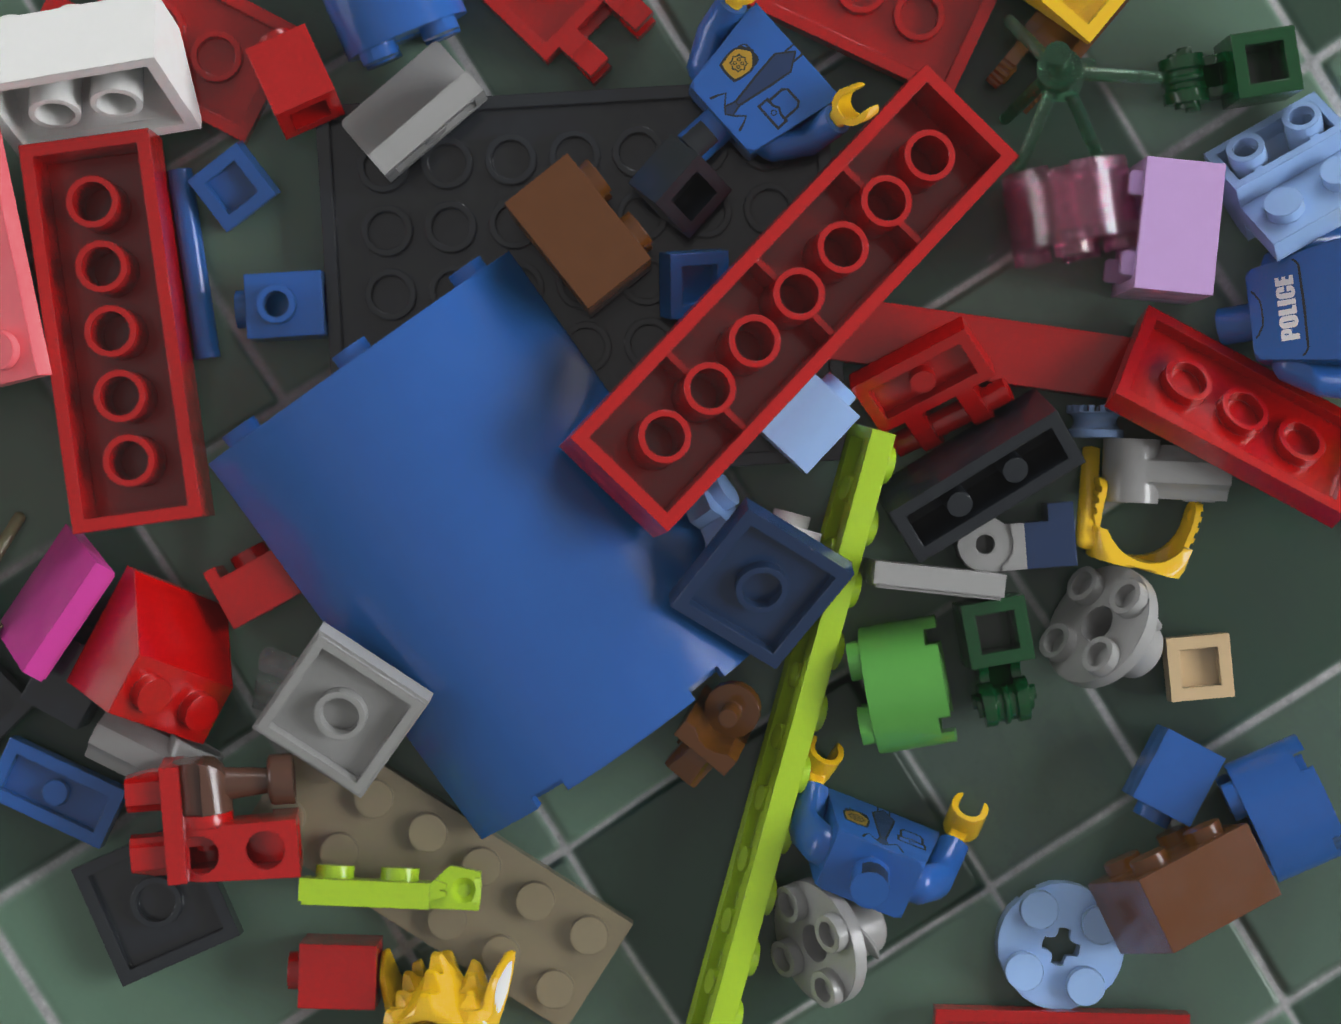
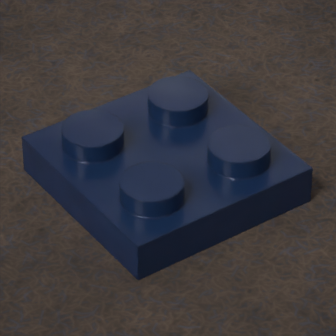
M745 497L669 592L670 607L777 669L855 574L851 561Z

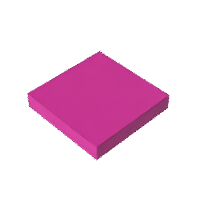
M67 524L64 525L0 620L4 626L0 630V638L23 673L40 682L43 679L46 680L115 577V572L84 534H73L72 527Z

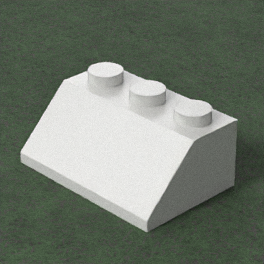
M102 0L85 4H66L51 10L0 17V129L2 136L18 156V145L149 128L158 136L201 129L202 117L180 28L162 0Z

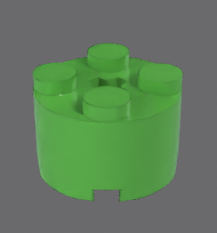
M935 614L858 627V640L846 643L852 681L864 680L867 703L857 707L862 742L864 746L876 744L880 754L957 742L956 727L943 729L942 718L951 717L950 712L953 711L941 640L928 642L926 629L938 626Z

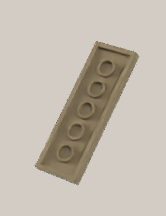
M294 756L297 803L273 805L269 800L268 793L263 794L251 814L272 813L273 809L299 807L303 866L315 873L316 864L355 865L354 877L380 878L381 867L385 866L420 868L419 880H435L450 865L481 870L482 895L479 911L371 909L437 951L452 950L457 963L467 970L471 960L476 959L481 963L488 983L504 953L509 950L516 951L508 996L552 1024L571 1023L633 926L631 918L499 834L493 833L481 839L458 808L387 763L362 798H359Z

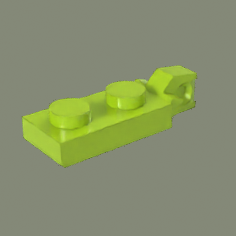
M316 864L315 876L305 875L299 878L298 901H301V905L479 911L482 895V871L450 865L435 880H419L420 868L385 866L381 867L380 878L354 877L355 865Z

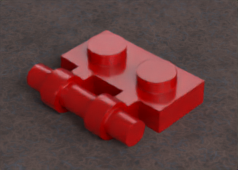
M963 316L948 322L849 375L850 389L879 430L888 432L903 423L906 424L907 427L893 433L896 435L893 447L900 457L921 447L927 452L944 443V435L970 422L978 426L995 417V409L1014 400L1012 390L1003 377L983 388L979 385L995 376L993 362ZM954 397L957 398V401L934 413L929 411Z

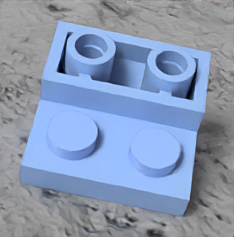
M1314 91L1203 154L1205 162L1226 164L1222 203L1236 226L1248 241L1256 237L1277 261L1341 226V118Z

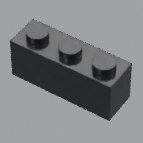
M1035 388L995 411V417L978 426L974 424L891 476L886 484L882 485L878 500L919 564L1086 462L1058 411Z

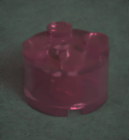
M1103 155L1069 160L1070 165L1048 169V165L1039 166L1007 175L1001 179L1002 197L1015 269H1026L1053 263L1052 253H1055L1056 259L1063 258L1064 264L1101 257L1099 246L1101 244H1104L1105 253L1136 248L1139 216L1135 196L1127 193L1128 175L1131 169L1128 168L1125 155Z

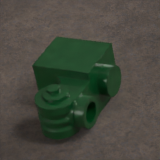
M1294 25L1230 34L1213 47L1214 54L1203 56V52L1192 53V47L1178 48L1175 53L1169 54L1167 59L1157 63L1159 75L1163 76V81L1160 84L1161 88L1165 89V93L1162 95L1164 107H1175V110L1185 109L1186 113L1201 111L1200 105L1220 99L1223 110L1286 101L1304 89Z
M1008 592L1005 593V597L1001 598L1000 601L975 598L953 602L952 609L962 664L970 670H975L976 674L975 694L971 695L973 710H978L979 718H984L987 728L998 726L999 722L1010 724L1015 719L1019 722L1031 720L1032 709L1035 706L1034 699H1037L1035 685L1028 684L1025 675L1021 676L1020 661L1036 659L1024 594Z

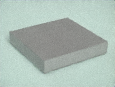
M865 557L862 579L866 581L865 583L877 588L1000 601L1001 598L1005 597L1007 575L967 568Z
M323 622L262 710L252 728L348 791L362 798L427 707L434 693L326 622Z

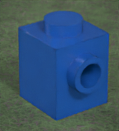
M322 270L243 274L244 290L235 291L234 312L237 328L247 329V339L259 343L329 338L325 272Z
M1156 724L1121 791L1137 799L1132 811L1149 821L1167 829L1173 818L1190 827L1226 758L1167 727Z

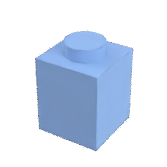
M830 372L822 379L815 374L760 434L801 473L807 474L861 417L850 407L856 400V396Z

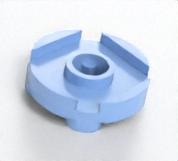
M1048 880L1035 885V888L1025 891L1020 897L1016 896L1005 907L998 920L994 942L997 959L1008 982L1023 998L1047 1009H1073L1078 1006H1090L1097 1003L1103 997L1105 990L1116 979L1124 954L1120 953L1090 889L1072 881ZM1059 928H1066L1069 930V940L1076 944L1073 954H1065L1062 961H1052L1051 951L1042 947L1045 936L1056 937Z

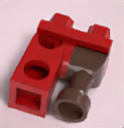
M290 752L270 754L267 757L266 767H225L215 757L206 755L184 758V756L164 757L158 768H150L128 774L124 779L127 813L161 810L163 832L131 835L129 839L131 873L153 876L167 875L168 886L188 884V882H223L301 877L303 853L299 807L273 809L272 813L234 816L233 799L268 793L269 800L273 805L296 804L297 788L294 755Z

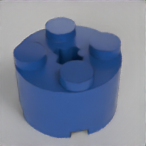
M322 0L348 62L361 60L363 67H366L367 71L401 58L403 55L399 45L413 39L422 37L426 46H429L432 42H441L460 33L461 29L457 19L467 13L463 0Z
M1295 734L1223 764L1226 773L1215 778L1221 795L1235 821L1247 819L1266 863L1278 883L1341 856V824L1313 765L1307 768L1301 754L1293 757L1294 754L1305 750Z

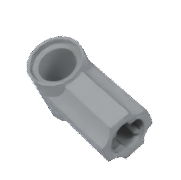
M1103 438L1102 478L1108 481L1105 502L1158 504V499L1183 500V502H1227L1229 489L1232 485V475L1177 445H1160V440Z
M107 712L97 723L88 741V747L84 755L124 776L150 768H158L164 757L184 756V758L206 755L213 756L221 762L224 758V755L219 750L205 742L202 745Z

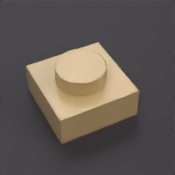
M1228 632L1163 637L1162 655L1167 701L1182 702L1235 696L1230 636Z

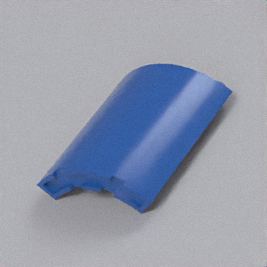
M510 251L489 265H486L480 255L448 277L455 287L374 345L371 346L365 336L349 345L332 358L339 368L336 372L262 425L254 415L222 437L229 449L208 463L321 620L434 693L429 704L406 736L481 839L537 810L542 804L538 797L563 783L569 790L612 762L694 702L696 699L691 692L715 672H717L719 677H724L750 655L670 607L669 592L705 549V540L701 529L691 524L685 513L669 532L653 538L559 447L609 394V391Z

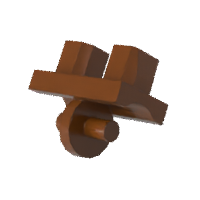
M729 680L721 682L713 689L706 684L695 697L696 700L692 702L674 733L679 738L677 740L678 746L668 756L665 764L693 788L698 785L713 767L723 776L727 774L737 762L752 730L761 717L762 705L759 695L751 686L742 681Z

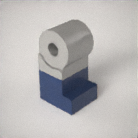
M1073 501L1041 503L1042 520L1003 523L994 518L953 543L955 554L965 566L987 572L1077 566Z

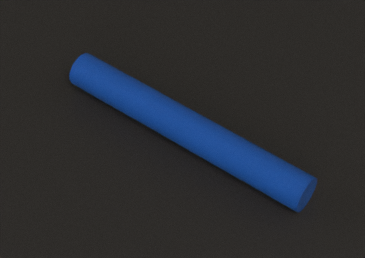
M177 168L168 170L167 178L195 360L219 358L221 354L196 192L187 182V180L193 177L192 168Z

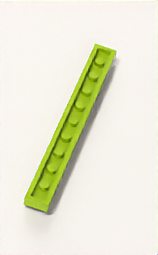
M856 423L847 432L820 530L822 534L820 543L851 561L855 575L785 658L686 1024H742L744 1008L741 998L747 976H752L755 973L759 963L760 943L758 936L764 915H769L775 905L777 897L775 874L780 856L789 850L792 843L789 828L797 794L802 793L806 788L810 777L811 761L808 756L814 732L822 728L827 716L828 700L825 692L831 670H835L839 666L844 654L845 638L842 630L848 608H852L856 604L861 592L862 576L859 568L865 546H869L873 542L878 530L879 513L876 506L882 485L890 480L895 468L896 450L893 447L895 434Z

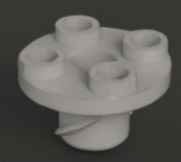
M1110 565L1098 569L1085 566L1078 569L1070 577L1067 583V592L1056 607L1049 627L1041 636L1039 642L1041 654L1049 659L1051 666L1059 676L1081 688H1099L1109 685L1121 677L1138 678L1145 675L1154 668L1163 651V636L1160 631L1162 623L1158 619V601L1152 585L1147 579L1131 568L1120 565Z
M806 877L779 887L775 901L774 919L777 941L771 946V958L777 972L785 978L792 977L806 995L824 1008H831L853 999L862 989L866 978L867 956L871 955L875 959H879V951L886 942L887 927L883 914L873 909L862 908L851 900L821 889L814 883L813 877Z

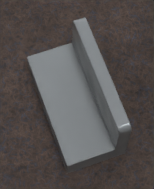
M435 41L342 120V127L391 183L487 101L488 98L484 89L467 70L464 71L441 43Z

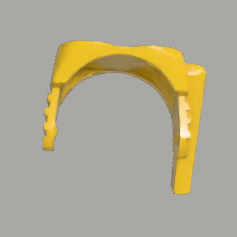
M1093 446L1083 447L1082 456L1086 462L1081 465L1075 531L1076 545L1079 548L1086 549V555L1101 561L1180 579L1193 551L1189 547L1195 541V538H1193L1195 533L1199 531L1198 523H1201L1203 518L1200 516L1201 511L1203 512V504L1201 502H1189L1186 505L1178 530L1161 548L1146 554H1125L1115 544L1109 531L1100 527L1108 490V481L1105 478L1099 477L1100 448Z

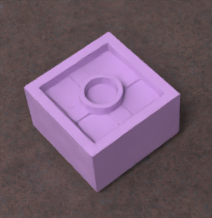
M1147 156L1124 171L1123 182L1116 181L1112 184L1110 203L1113 206H1120L1115 259H1107L1104 262L1102 278L1105 283L1112 284L1111 298L1188 305L1213 296L1226 164Z

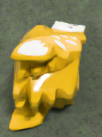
M386 948L382 950L379 965V984L385 1007L383 1024H500L512 980L516 951L509 950L504 953L488 983L483 967L476 959L471 960L465 976H463L452 950L432 952L428 969H426L422 958L412 963V971L406 970L403 976L398 969L391 949Z

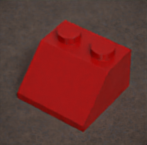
M127 565L74 665L67 682L107 713L203 745L233 689L228 618L217 600Z

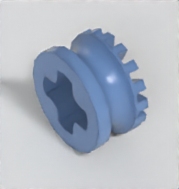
M1095 405L1066 406V413L1070 414L1073 418V425L1068 429L1072 438H1124V430L1120 429L1117 425V419L1120 415L1104 407L1105 405H1099V407H1096V411Z

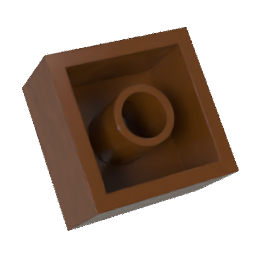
M566 153L504 204L511 218L590 317H592L651 270V257L648 255V252L653 249L651 245L653 241L629 211L619 218L607 202L613 198L610 194L612 190L593 164L586 159L577 166L569 154Z
M1218 818L1205 821L1194 827L1192 824L1188 827L1181 823L1165 830L1156 836L1159 843L1157 848L1140 854L1138 849H1134L1114 857L1103 865L1107 874L1087 884L1121 954L1176 953L1282 895L1248 823L1221 825Z

